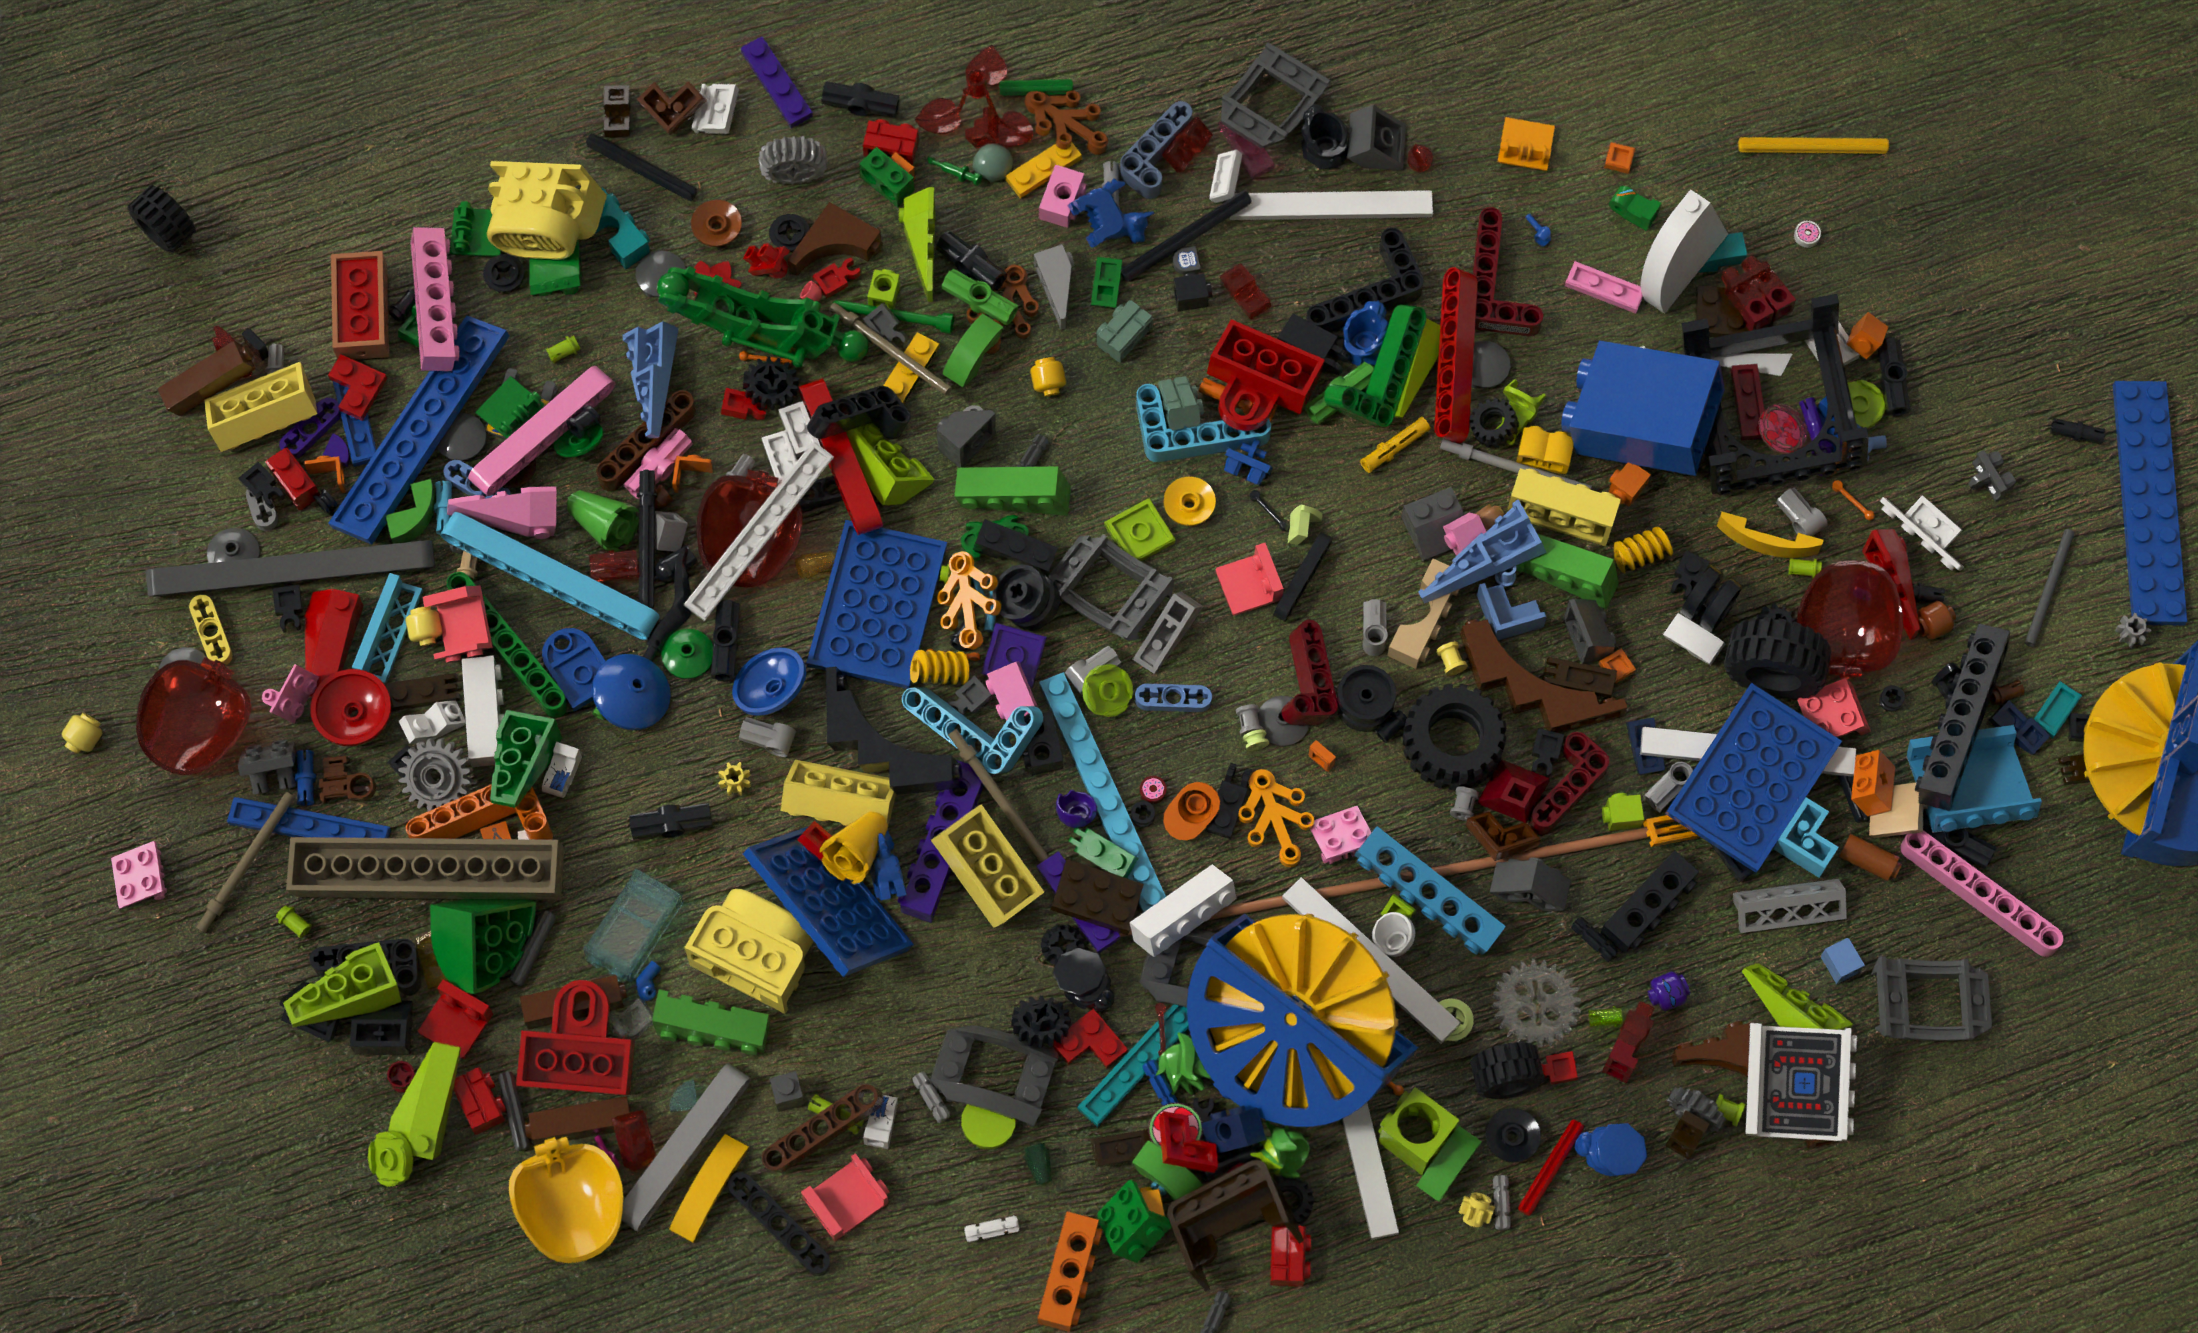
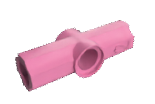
M675 428L657 448L653 447L646 453L642 459L641 466L625 482V488L636 499H639L637 493H639L640 471L644 469L654 470L655 485L660 480H666L674 471L676 456H683L693 445L692 441L684 432Z

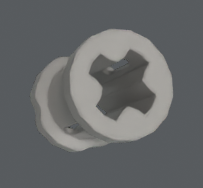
M1249 704L1236 709V714L1240 718L1242 728L1240 730L1241 737L1251 731L1263 729L1259 724L1258 705Z
M1457 787V797L1454 807L1450 809V815L1456 819L1467 821V818L1474 816L1472 810L1475 800L1478 799L1479 792L1472 788Z

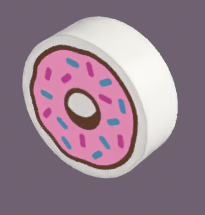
M1812 221L1799 223L1794 232L1795 241L1800 246L1806 248L1815 246L1821 236L1819 226Z

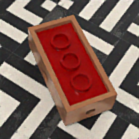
M383 251L331 254L332 342L336 358L338 359L340 354L353 360L389 357L387 262Z

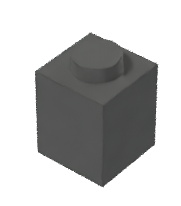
M796 1071L769 1078L778 1112L805 1105Z

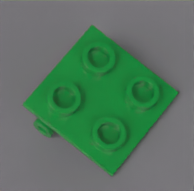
M466 201L461 202L457 208H454L449 255L490 257L501 255V250L492 245L487 238V231L492 217L491 209H473L471 203Z
M510 376L475 413L507 439L545 407L546 404L541 401L542 397L537 392L532 394Z

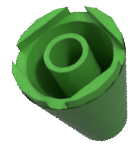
M582 490L572 493L567 500V511L610 553L621 551L618 547L623 543L628 545L638 530L639 518L636 517V512H639V509L631 504Z

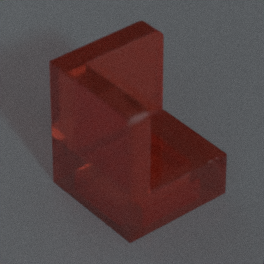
M989 107L983 108V118L975 119L974 127L965 129V139L976 149L987 144H999V116Z

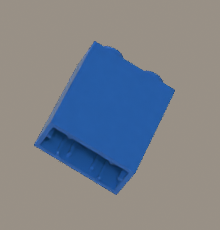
M1599 340L1593 359L1583 358L1580 362L1577 372V388L1582 389L1579 400L1578 402L1568 401L1562 415V431L1571 433L1576 454L1696 476L1725 390L1720 361Z

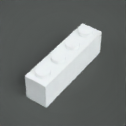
M494 656L462 659L469 761L472 767L495 765L496 732L504 714H500V705H504L503 689L498 687V680L503 679L501 664H496Z
M1212 864L1132 920L1130 927L1134 942L1153 957L1167 950L1172 944L1188 935L1193 929L1209 920L1213 915L1237 899L1233 880Z

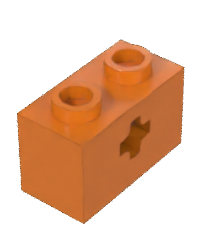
M1880 750L1856 755L1851 800L1867 816L1891 811L1895 766Z

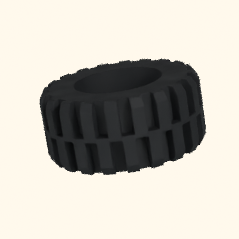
M1764 617V619L1752 618L1750 621L1746 619L1738 623L1732 629L1724 667L1730 679L1736 681L1741 687L1748 688L1753 683L1771 696H1776V698L1798 699L1802 697L1804 699L1811 695H1816L1824 687L1832 650L1827 639H1824L1822 634L1814 632V629L1808 626L1804 627L1800 623L1788 622L1785 619L1776 620L1769 617Z
M1452 683L1444 684L1443 690H1439L1436 686L1429 690L1427 696L1422 694L1417 699L1416 705H1412L1404 727V754L1406 760H1411L1410 767L1414 772L1420 771V778L1426 783L1431 779L1435 782L1434 787L1440 789L1442 784L1449 785V790H1456L1458 785L1472 788L1474 782L1480 784L1485 781L1487 775H1492L1496 770L1506 744L1507 736L1505 733L1507 728L1506 722L1501 720L1503 713L1500 708L1493 707L1494 700L1490 696L1482 697V691L1477 688L1474 691L1467 690L1468 685L1460 684L1459 688H1453ZM1447 718L1461 719L1469 723L1476 730L1479 736V745L1476 750L1467 755L1452 756L1445 754L1430 739L1429 735L1432 725Z

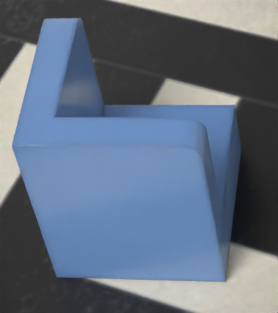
M1849 938L1826 948L1821 955V959L1836 984L1859 974L1865 966Z

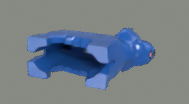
M1113 179L1111 183L1108 181L1102 188L1094 189L1068 204L1073 216L1079 214V211L1088 212L1087 216L1090 217L1088 221L1092 223L1091 227L1094 229L1086 237L1091 248L1101 244L1103 241L1128 236L1134 243L1145 241L1144 231L1148 227L1147 218L1153 215L1154 212L1123 214L1120 211L1112 194L1123 187L1125 182Z
M887 830L885 836L882 833L878 835L879 850L870 868L874 894L880 900L890 899V893L896 894L897 897L907 895L897 856L891 854V850H894V842H892V837Z

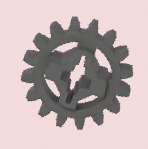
M1675 1087L1667 1099V1102L1670 1103L1669 1106L1676 1109L1674 1112L1679 1119L1684 1111L1687 1110L1708 1122L1707 1130L1710 1132H1718L1726 1120L1723 1117L1724 1114L1718 1111L1717 1104L1698 1090L1690 1091L1687 1089L1686 1091L1682 1087H1679V1089Z

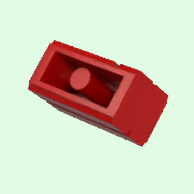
M883 119L869 120L863 142V156L866 157L877 147L888 157H891L896 152L913 165L919 143V130L910 124L898 126L892 125Z
M288 448L282 449L265 461L272 476L299 511L315 501L313 499L314 495H320L316 485Z
M480 1067L456 1077L453 1088L475 1135L503 1123L505 1119L502 1113L507 1111L501 1097L495 1098L491 1091L496 1086L489 1072L483 1074Z
M1285 1225L1280 1227L1272 1226L1270 1285L1304 1286L1305 1279H1310V1262H1305V1251H1310L1311 1235L1306 1234L1305 1226H1298L1304 1242L1300 1244Z

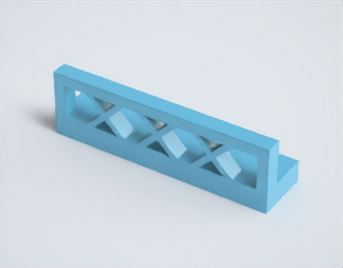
M389 573L352 669L369 672L372 664L382 660L385 665L382 676H375L384 685L387 683L407 633L405 619L410 615V610L417 608L423 593L422 588L402 583L399 575ZM401 590L413 593L412 601L401 606L398 601ZM401 613L404 618L403 624L391 629L389 625L390 618ZM392 636L395 642L393 649L382 653L379 648L381 641Z

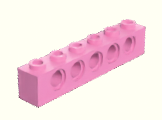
M413 227L411 237L421 371H452L454 361L459 360V346L454 345V339H457V324L452 323V318H455V302L450 300V296H453L454 286L453 281H449L448 277L452 271L451 260H447V254L450 251V240L445 238L444 228Z

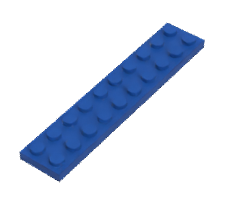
M466 315L457 329V339H454V345L459 346V360L454 361L453 370L428 372L328 524L333 529L371 545L374 543L387 523L386 515L392 514L411 487V484H413L510 337L506 330Z
M2115 381L2113 383L2131 616L2137 613V617L2147 619L2146 625L2185 626L2187 623L2167 382Z

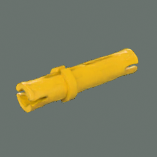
M1420 417L1387 442L1378 444L1376 450L1360 460L1363 469L1367 473H1371L1385 461L1390 462L1394 459L1396 453L1410 445L1424 433L1430 431L1429 423L1423 417Z

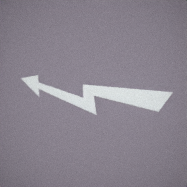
M1735 353L1714 357L1712 360L1720 361V366L1730 368L1734 365L1757 364L1760 373L1781 376L1792 354Z

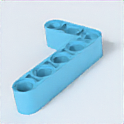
M1144 384L1138 388L1136 408L1145 454L1150 461L1163 462L1226 452L1228 448L1240 450L1243 442L1252 446L1255 439L1261 442L1260 446H1263L1270 439L1271 422L1269 419L1260 427L1265 430L1264 433H1256L1253 430H1237L1227 425L1223 420L1202 423L1199 426L1189 428L1184 426L1183 429L1178 430L1167 429L1158 388L1152 384ZM1151 397L1154 400L1152 402H1144L1142 399ZM1150 420H1155L1159 424L1155 426H1150L1147 424V422ZM1237 432L1239 436L1230 437L1228 433ZM1211 436L1214 438V440L1205 441L1202 439V437ZM1186 440L1188 444L1179 445L1177 441ZM1153 444H1161L1163 448L1158 450L1153 449L1151 446Z
M926 687L909 688L902 695L903 706L953 746L955 744L948 734L955 730L957 724L961 727V736L975 750V743L979 740L982 747L976 756L987 772L991 774L1009 772L1043 722V714L1038 707H1017L996 738L993 739ZM917 693H919L921 697V702L919 705H917L915 702V696ZM937 708L941 712V718L939 721H937L935 718V711ZM1027 711L1031 716L1028 725L1024 721V714ZM1012 733L1016 736V744L1014 746L1009 741ZM997 755H999L1002 759V764L1000 768H998L995 763Z

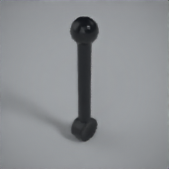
M1257 490L1251 491V501L1258 502L1279 524L1281 531H1287L1289 529L1288 522L1282 521L1260 498V493Z

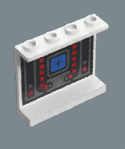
M1750 1023L1746 1136L1847 1141L1848 1135H1853L1854 1118H1848L1849 1107H1854L1855 1091L1849 1090L1850 1079L1855 1080L1856 1063H1850L1851 1052H1856L1857 1035H1851V1028L1832 1030L1762 1026V1024Z

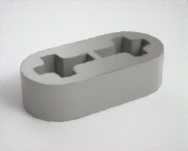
M246 490L248 505L257 528L262 531L274 529L278 523L275 506L273 509L267 507L263 495L261 496L263 502L258 503L257 499ZM266 510V513L269 516V521L266 523H264L262 520L263 516L261 511Z

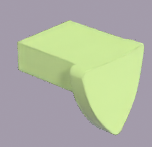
M1306 505L1296 507L1290 514L1288 543L1298 545L1308 537L1309 522H1321L1323 514L1319 510Z

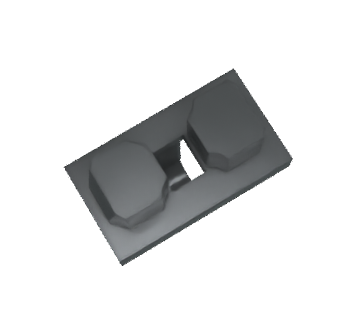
M1983 450L1977 453V458L1972 462L1978 474L1971 478L1968 485L1972 490L1986 486L1996 502L2001 500L2004 494L2014 487L2016 480L2010 472L1999 476L1996 469L2001 467L2004 462L1998 451L1986 454Z

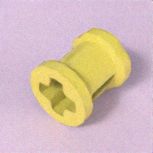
M1456 641L1444 644L1436 651L1437 655L1441 656L1446 667L1444 670L1446 676L1461 673L1468 667L1466 661H1463L1459 654V645Z

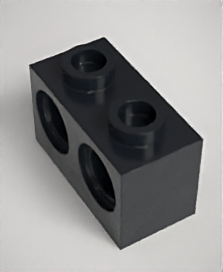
M1052 711L1042 713L1043 722L1040 729L1044 732L1038 736L1034 735L1026 747V752L1022 753L1025 768L1030 767L1032 775L1063 769V757ZM1031 716L1024 717V721L1028 725ZM1040 752H1045L1049 755L1046 760H1038L1035 756Z

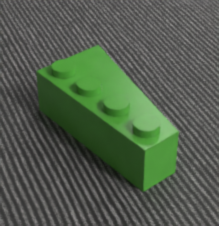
M1058 466L957 468L954 497L961 507L966 509L983 508L1068 516L1071 486Z
M1538 534L1546 553L1516 565V571H1523L1582 599L1596 600L1598 606L1607 609L1619 584L1614 559Z
M658 990L652 1022L657 1035H660L661 1039L666 1041H676L677 1038L687 1040V1043L695 1046H703V1043L713 1044L716 1049L726 1051L730 1050V1047L741 1049L742 1053L748 1055H756L757 1052L764 1053L770 1027L768 1014L738 1007H731V1011H727L724 1005L717 1002L709 1001L702 1005L698 1001L693 1000L691 996L681 995V998L676 999L667 997L668 991Z

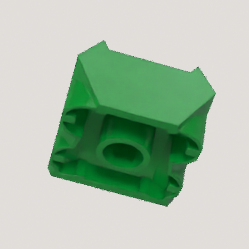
M579 240L576 242L573 254L568 258H529L531 295L548 296L557 290H560L565 295H573L579 290V286L582 284V258Z

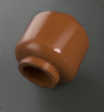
M1933 602L1917 612L1920 625L1919 634L1922 637L1926 636L1934 640L1951 632L1954 628L1956 614L1951 606H1946L1943 602Z

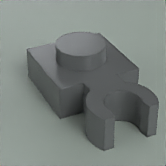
M885 302L863 319L869 328L882 337L886 336L887 341L897 348L898 346L894 343L895 337H899L902 342L908 340L907 335L903 331H898L895 328L901 322Z
M974 675L955 692L960 699L951 701L948 704L953 708H957L958 712L965 716L966 710L969 709L974 714L993 695Z

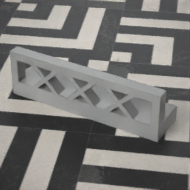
M1839 879L1733 893V903L1738 910L1740 933L1847 919L1846 889ZM1839 900L1838 912L1827 913L1823 910L1829 901ZM1810 904L1814 907V910L1808 916H1800L1796 913L1803 905ZM1778 908H1784L1788 911L1782 919L1774 920L1770 917ZM1757 911L1762 915L1755 923L1746 924L1745 913Z

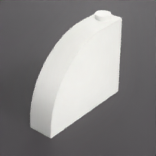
M1692 190L1687 193L1662 226L1650 248L1642 272L1641 292L1644 300L1664 314L1728 235L1711 203Z

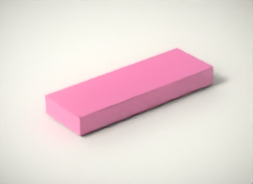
M1576 261L1565 283V286L1635 314L1643 299L1640 286Z

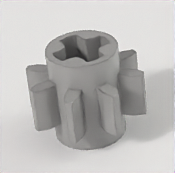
M2134 613L2129 619L2124 615L2120 620L2122 625H2118L2115 629L2116 632L2120 633L2121 638L2119 642L2124 641L2129 644L2130 648L2136 642L2143 645L2146 641L2144 636H2148L2151 632V629L2146 628L2147 619L2137 617V613Z

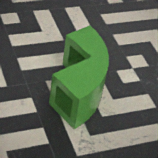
M982 313L956 345L942 374L961 387L966 386L977 376L984 354L999 341L1003 326Z
M431 479L411 484L416 508L386 515L393 544L413 541L430 523L434 514V504H436V494Z
M1459 1126L1439 1151L1416 1186L1439 1202L1448 1192L1463 1167L1473 1157L1482 1141Z
M1149 1140L1132 1161L1142 1176L1163 1187L1173 1201L1203 1186L1186 1167L1163 1163L1162 1149Z

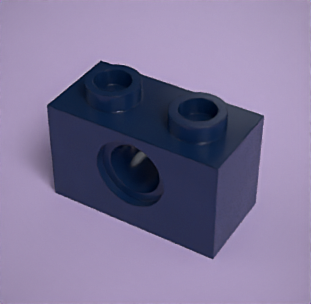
M1245 1105L1230 1109V1115H1227L1226 1110L1211 1114V1120L1201 1123L1206 1142L1216 1144L1217 1154L1267 1140L1257 1108L1246 1110Z

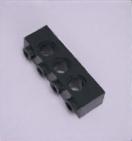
M1674 850L1603 925L1600 933L1624 954L1630 948L1636 950L1645 939L1642 935L1648 929L1653 932L1662 922L1660 916L1666 910L1671 913L1680 903V900L1677 898L1683 892L1689 894L1698 882L1695 879L1699 871ZM1663 882H1673L1676 889L1669 890L1665 888ZM1648 899L1656 901L1658 908L1648 907L1645 901ZM1635 918L1640 922L1641 926L1632 927L1627 919Z

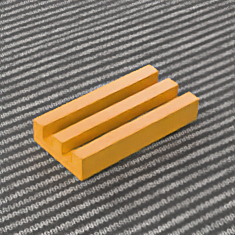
M1667 815L1649 818L1643 822L1644 827L1648 829L1646 832L1647 837L1651 838L1649 842L1651 847L1700 837L1692 831L1658 837L1657 835L1689 830L1681 824L1655 829V825L1676 822Z

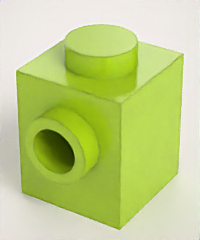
M1617 793L1608 798L1605 807H1602V818L1604 823H1608L1609 831L1641 828L1644 822L1640 795L1627 796L1626 793Z

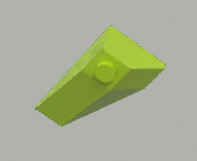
M928 187L904 198V208H899V223H904V233L927 301L933 302L935 195L934 187Z
M1426 319L1394 417L1403 418L1439 356L1440 325L1429 319Z
M873 423L846 431L868 487L882 505L903 504L927 488L935 480L916 458L910 460L901 453L903 448L899 444H892L885 440L881 431Z
M379 942L350 953L345 957L346 961L335 969L331 967L325 972V976L316 983L308 984L286 1000L283 1004L292 1026L297 1027L376 1012L401 1002L397 983Z
M1759 963L1744 967L1742 973L1780 1027L1846 1030V1028L1852 1027L1853 1023L1826 1003L1821 1007L1808 999L1810 994L1806 991L1789 988L1786 979Z
M433 1042L391 1116L389 1131L399 1132L407 1139L413 1156L433 1160L441 1155L461 1047Z

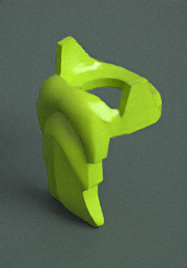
M1514 379L1505 387L1503 392L1517 415L1519 427H1517L1518 435L1523 431L1528 422H1532L1537 416L1538 409L1546 398V394L1536 398L1530 397V395L1516 389L1518 382ZM1502 417V422L1496 429L1500 428L1503 425L1504 417ZM1513 434V441L1508 440L1507 443L1513 445L1517 435Z

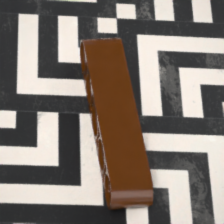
M680 390L666 400L662 421H670V424L661 426L659 438H651L652 441L647 444L641 443V440L648 438L645 436L648 429L644 421L597 466V477L602 489L611 492L620 488L641 466L643 457L653 447L657 448L675 428L681 430L695 416L696 409L691 393ZM682 403L689 405L685 409L677 408ZM627 455L633 456V459L630 461L622 460ZM607 473L615 474V476L610 479L604 478V475Z
M869 1084L857 1087L767 1147L762 1154L763 1165L775 1172H784L878 1110L883 1104L884 1097L882 1092ZM872 1091L874 1093V1100L871 1104L865 1105L863 1096L866 1092ZM849 1106L851 1115L847 1120H842L840 1117L841 1109ZM826 1121L828 1131L820 1136L817 1132V1127L821 1122ZM802 1136L805 1139V1146L802 1150L797 1151L794 1144L796 1139ZM776 1152L782 1154V1161L778 1166L772 1164V1156Z

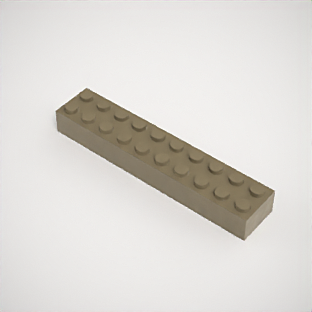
M290 837L286 890L294 897L561 900L564 846L559 840Z

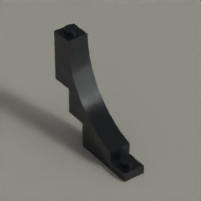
M837 667L826 668L827 743L834 751L858 749V765L865 773L889 771L890 788L897 795L959 788V779H962L963 776L962 766L952 755L917 753L899 747L885 739L868 722L858 698L851 690H847L846 675H843Z

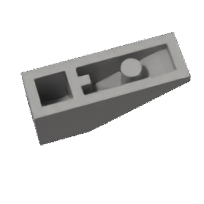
M1063 244L1034 254V267L1061 330L1066 329L1071 267L1074 266L1072 255L1070 252H1065Z
M1183 592L1174 593L1133 660L1153 674H1156L1189 630L1203 606Z

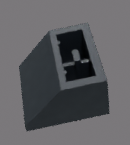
M401 1000L397 1004L376 1012L353 1016L351 1021L350 1047L354 1054L410 1055L413 1001Z

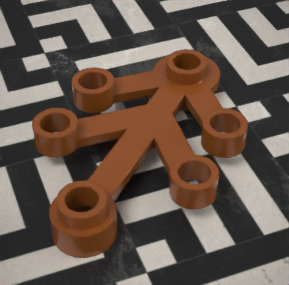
M1074 90L1068 91L1065 96H1047L1041 91H1031L1026 95L1025 105L1030 113L1035 114L1037 123L1035 131L1037 134L1047 136L1051 131L1052 124L1046 119V113L1053 118L1057 135L1056 146L1058 148L1068 149L1071 145L1072 136L1066 131V127H1068L1088 141L1087 148L1091 153L1099 155L1106 151L1108 138L1105 133L1101 131L1092 132L1074 120L1088 119L1096 121L1101 111L1098 105L1088 104L1086 109L1059 110L1054 107L1067 105L1071 108L1077 107L1080 101V94Z
M1019 265L1007 267L1004 270L1007 272V278L1003 286L993 291L996 292L1005 288L1002 296L1013 303L1015 291H1017L1024 303L1023 311L1025 315L1029 317L1037 315L1039 311L1038 302L1031 297L1025 286L1028 280L1026 270ZM1013 276L1019 277V280L1012 281L1010 278ZM977 295L975 296V298L981 300L984 299L985 296ZM1033 305L1035 309L1030 311L1027 309V306ZM969 308L967 310V320L973 324L977 318L970 317V314L977 312ZM1018 310L1013 319L1015 333L1018 338L1025 339L1030 336L1031 327L1029 323L1024 321ZM994 319L995 322L1003 326L1001 322ZM1025 327L1027 328V331L1021 333L1019 332V328ZM999 338L995 346L986 353H996L1001 347V339Z

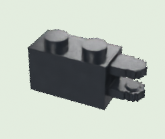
M1293 313L1278 336V339L1325 359L1323 368L1336 375H1340L1344 369L1340 364L1329 359L1330 356L1346 363L1351 359L1350 353L1336 346L1338 336Z

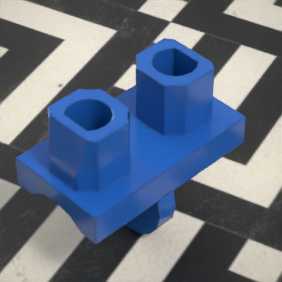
M1256 439L1252 446L1244 442L1241 445L1240 449L1248 452V456L1230 448L1225 453V456L1228 458L1224 471L1238 476L1243 464L1250 466L1251 470L1246 480L1259 486L1265 479L1266 474H1271L1273 467L1254 459L1255 456L1265 459L1267 454L1266 451L1259 449L1261 442Z

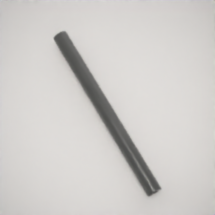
M2064 530L2025 640V644L2029 647H2034L2075 534L2073 530Z

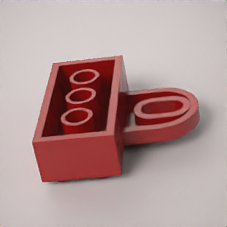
M1231 319L1210 356L1207 369L1208 375L1227 383L1220 396L1218 405L1222 420L1234 429L1251 431L1260 428L1267 422L1276 404L1301 415L1321 377L1325 359ZM1241 400H1249L1253 403L1250 412L1244 416L1237 414L1235 409Z
M576 980L566 984L558 992L554 1001L551 1032L521 1030L516 1086L630 1095L635 1040L607 1037L610 1002L602 987L587 980ZM581 991L587 992L590 996L589 1015L584 1021H579L574 1016L575 997Z

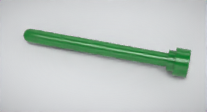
M835 300L833 302L847 312L869 315L878 307L842 300ZM890 309L899 321L935 326L941 333H952L954 314L944 312L943 315L932 316Z

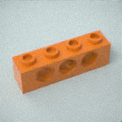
M1066 1212L1039 1311L1038 1324L1068 1332L1071 1331L1072 1324L1078 1325L1081 1309L1077 1308L1079 1298H1085L1089 1283L1084 1281L1086 1271L1092 1272L1096 1257L1091 1255L1093 1245L1099 1246L1103 1229L1098 1228V1219ZM1075 1240H1081L1086 1244V1248L1083 1251L1077 1252L1070 1245ZM1072 1266L1078 1269L1079 1274L1075 1278H1067L1063 1271L1067 1267ZM1061 1293H1067L1071 1296L1072 1300L1067 1305H1061L1056 1301L1057 1296Z

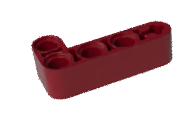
M1307 619L1295 628L1289 636L1300 688V694H1297L1282 708V717L1290 725H1319L1338 709L1321 627L1316 621Z
M1572 732L1569 734L1563 746V755L1574 768L1532 812L1529 825L1538 835L1549 833L1604 777L1610 761L1608 755L1582 732ZM1570 744H1579L1582 750L1574 751L1571 749ZM1598 761L1602 768L1595 769L1589 762ZM1580 779L1584 782L1585 786L1577 787L1572 783V780ZM1562 797L1566 800L1567 804L1558 805L1554 798ZM1548 810H1549L1550 814H1549V816H1548L1547 821H1546V820H1543L1542 822L1538 821V818H1539V819H1542V818L1547 814V812H1548Z

